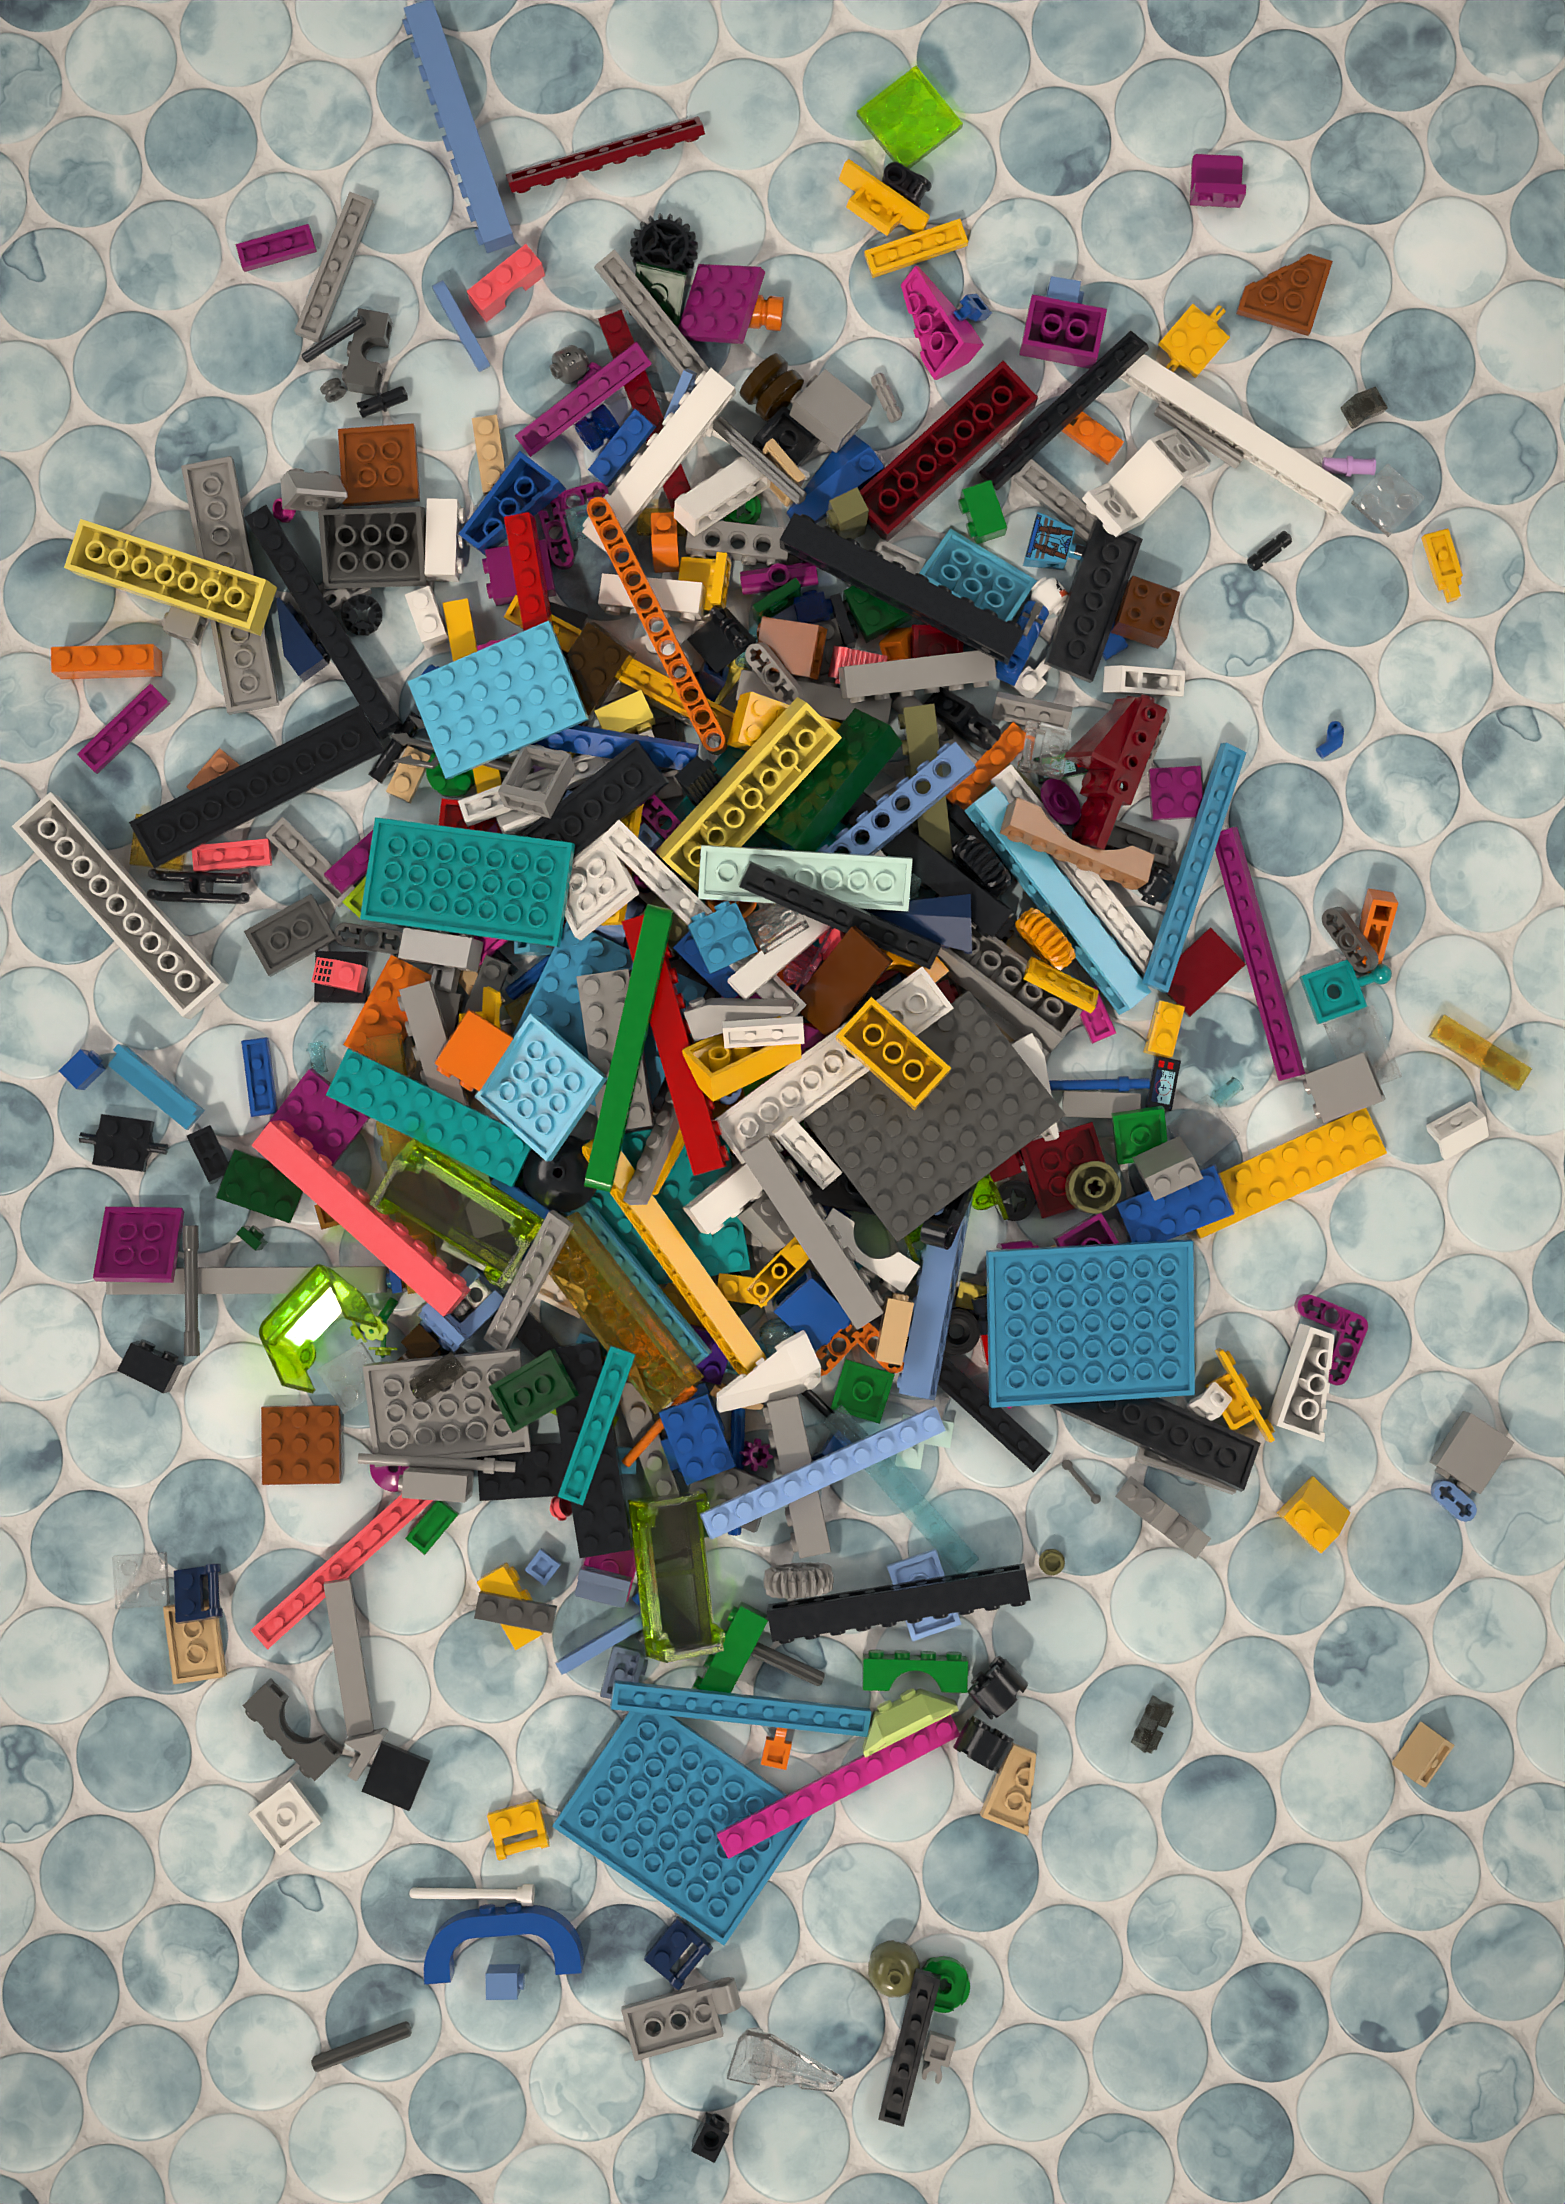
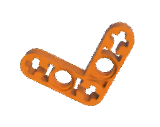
M867 1323L862 1327L863 1330L861 1332L856 1330L851 1334V1337L855 1338V1340L850 1342L846 1335L840 1333L842 1331L840 1329L827 1345L821 1346L815 1352L817 1358L823 1359L827 1355L823 1350L827 1347L832 1355L838 1357L835 1361L831 1357L826 1361L828 1367L825 1370L821 1368V1376L827 1375L857 1343L874 1358L875 1351L869 1349L868 1341L871 1337H878L879 1331L873 1325ZM851 1324L845 1328L846 1332L852 1328ZM835 1338H843L846 1341L844 1351L835 1352L832 1349L831 1343ZM877 1361L890 1373H899L904 1368V1362L898 1368L896 1366L890 1368L888 1367L889 1363Z

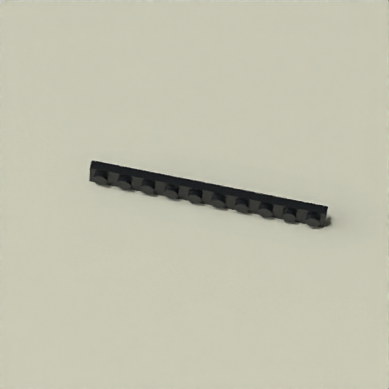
M882 1314L869 1322L878 1331ZM907 1337L906 1347H908L909 1337ZM943 1355L938 1386L1034 1473L1051 1453L1001 1407L991 1408L989 1406V1396Z

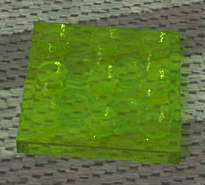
M916 65L857 110L856 113L858 119L891 160L901 163L908 169L921 161L963 127L962 121Z

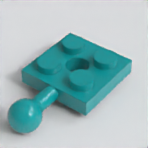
M1347 959L1305 974L1299 978L1318 1025L1368 1007L1360 987L1373 982L1379 985L1386 984L1390 981L1392 972L1387 965L1379 964L1371 973L1357 978L1353 966ZM1329 985H1336L1339 988L1340 994L1338 998L1332 999L1328 996L1327 988Z

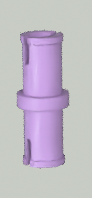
M1347 456L1346 458L1324 457L1322 469L1330 474H1345V477H1351L1352 474L1375 475L1376 459H1353V456Z

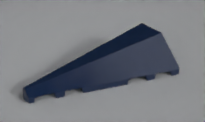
M971 894L910 900L908 911L862 909L936 941L943 948L949 949L951 947L963 950L966 954H972Z

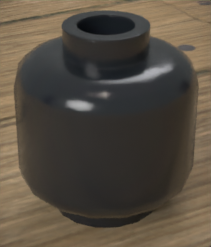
M1157 866L1151 869L1148 883L1137 889L1143 895L1141 900L1152 906H1155L1157 902L1166 903L1175 884V881L1172 879L1173 874Z

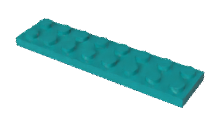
M351 1048L347 1049L326 1093V1096L511 1187L514 1186L532 1149L504 1123Z

